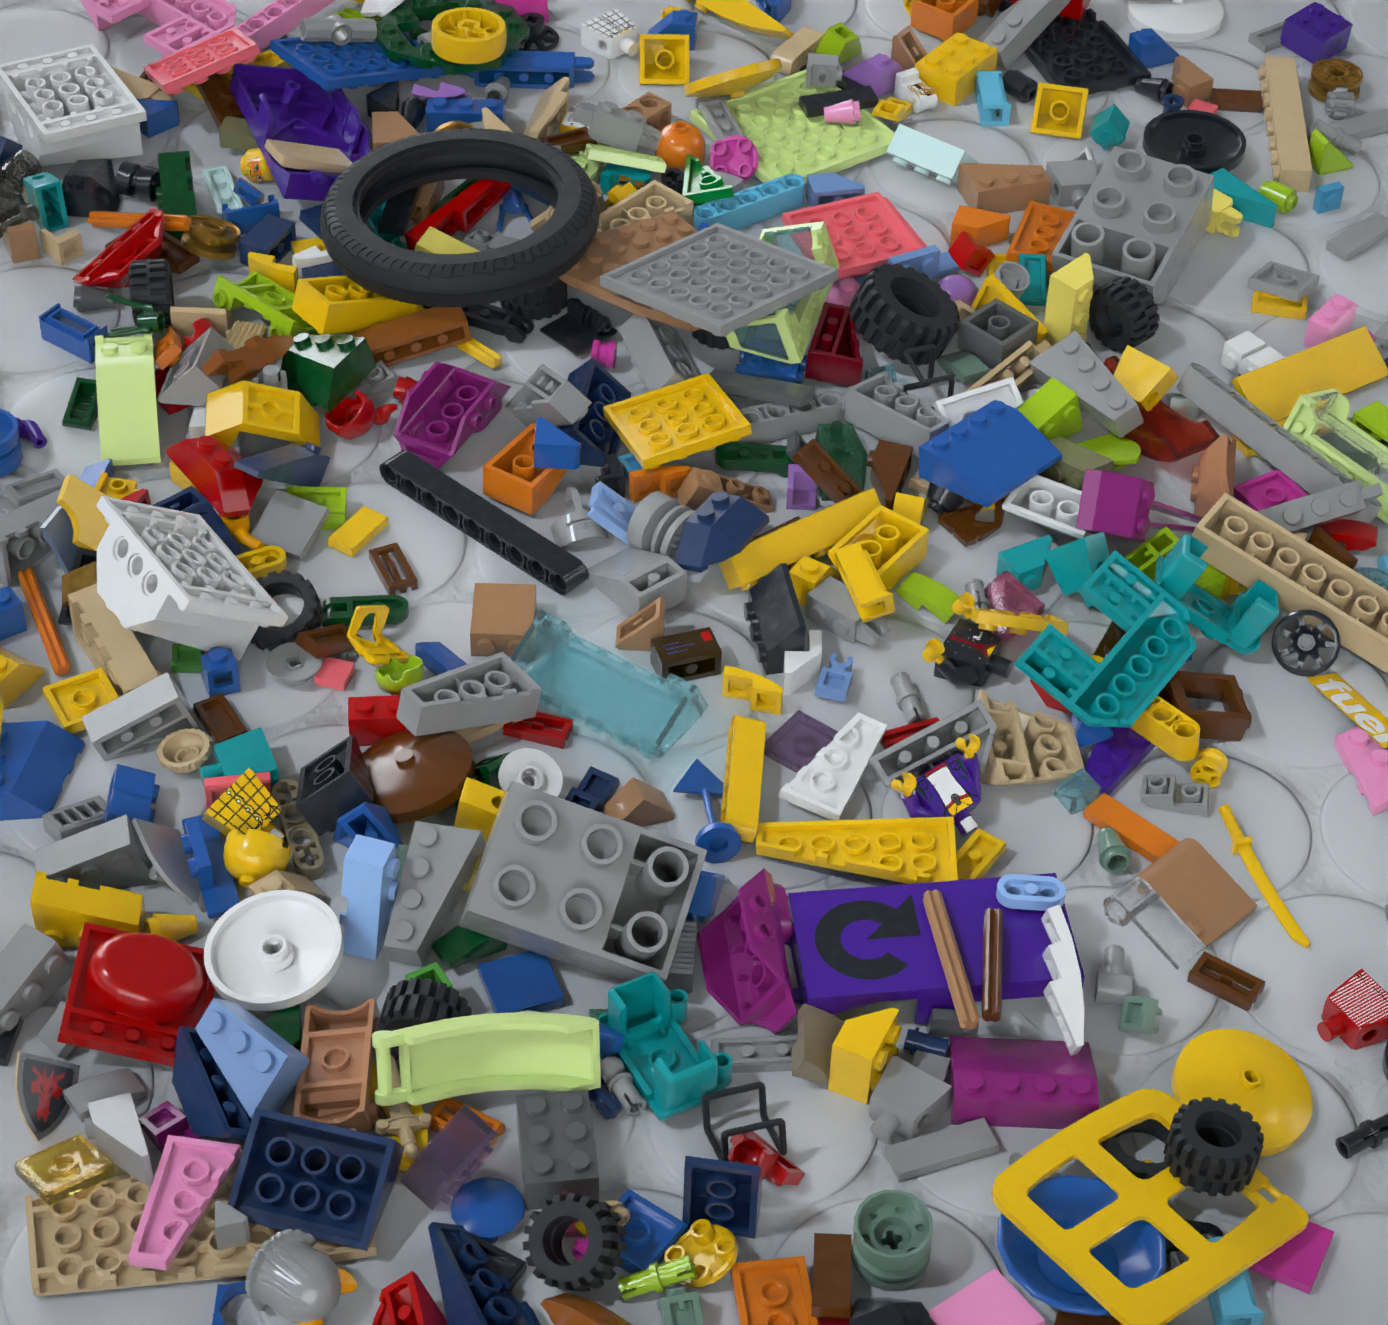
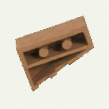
M960 163L957 190L968 207L1003 214L1026 210L1030 200L1048 205L1052 180L1042 165Z

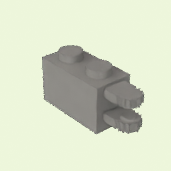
M831 576L827 577L807 594L805 617L852 644L860 641L867 644V646L873 647L880 640L878 635L885 637L891 631L889 623L882 619V617L863 623L845 584Z

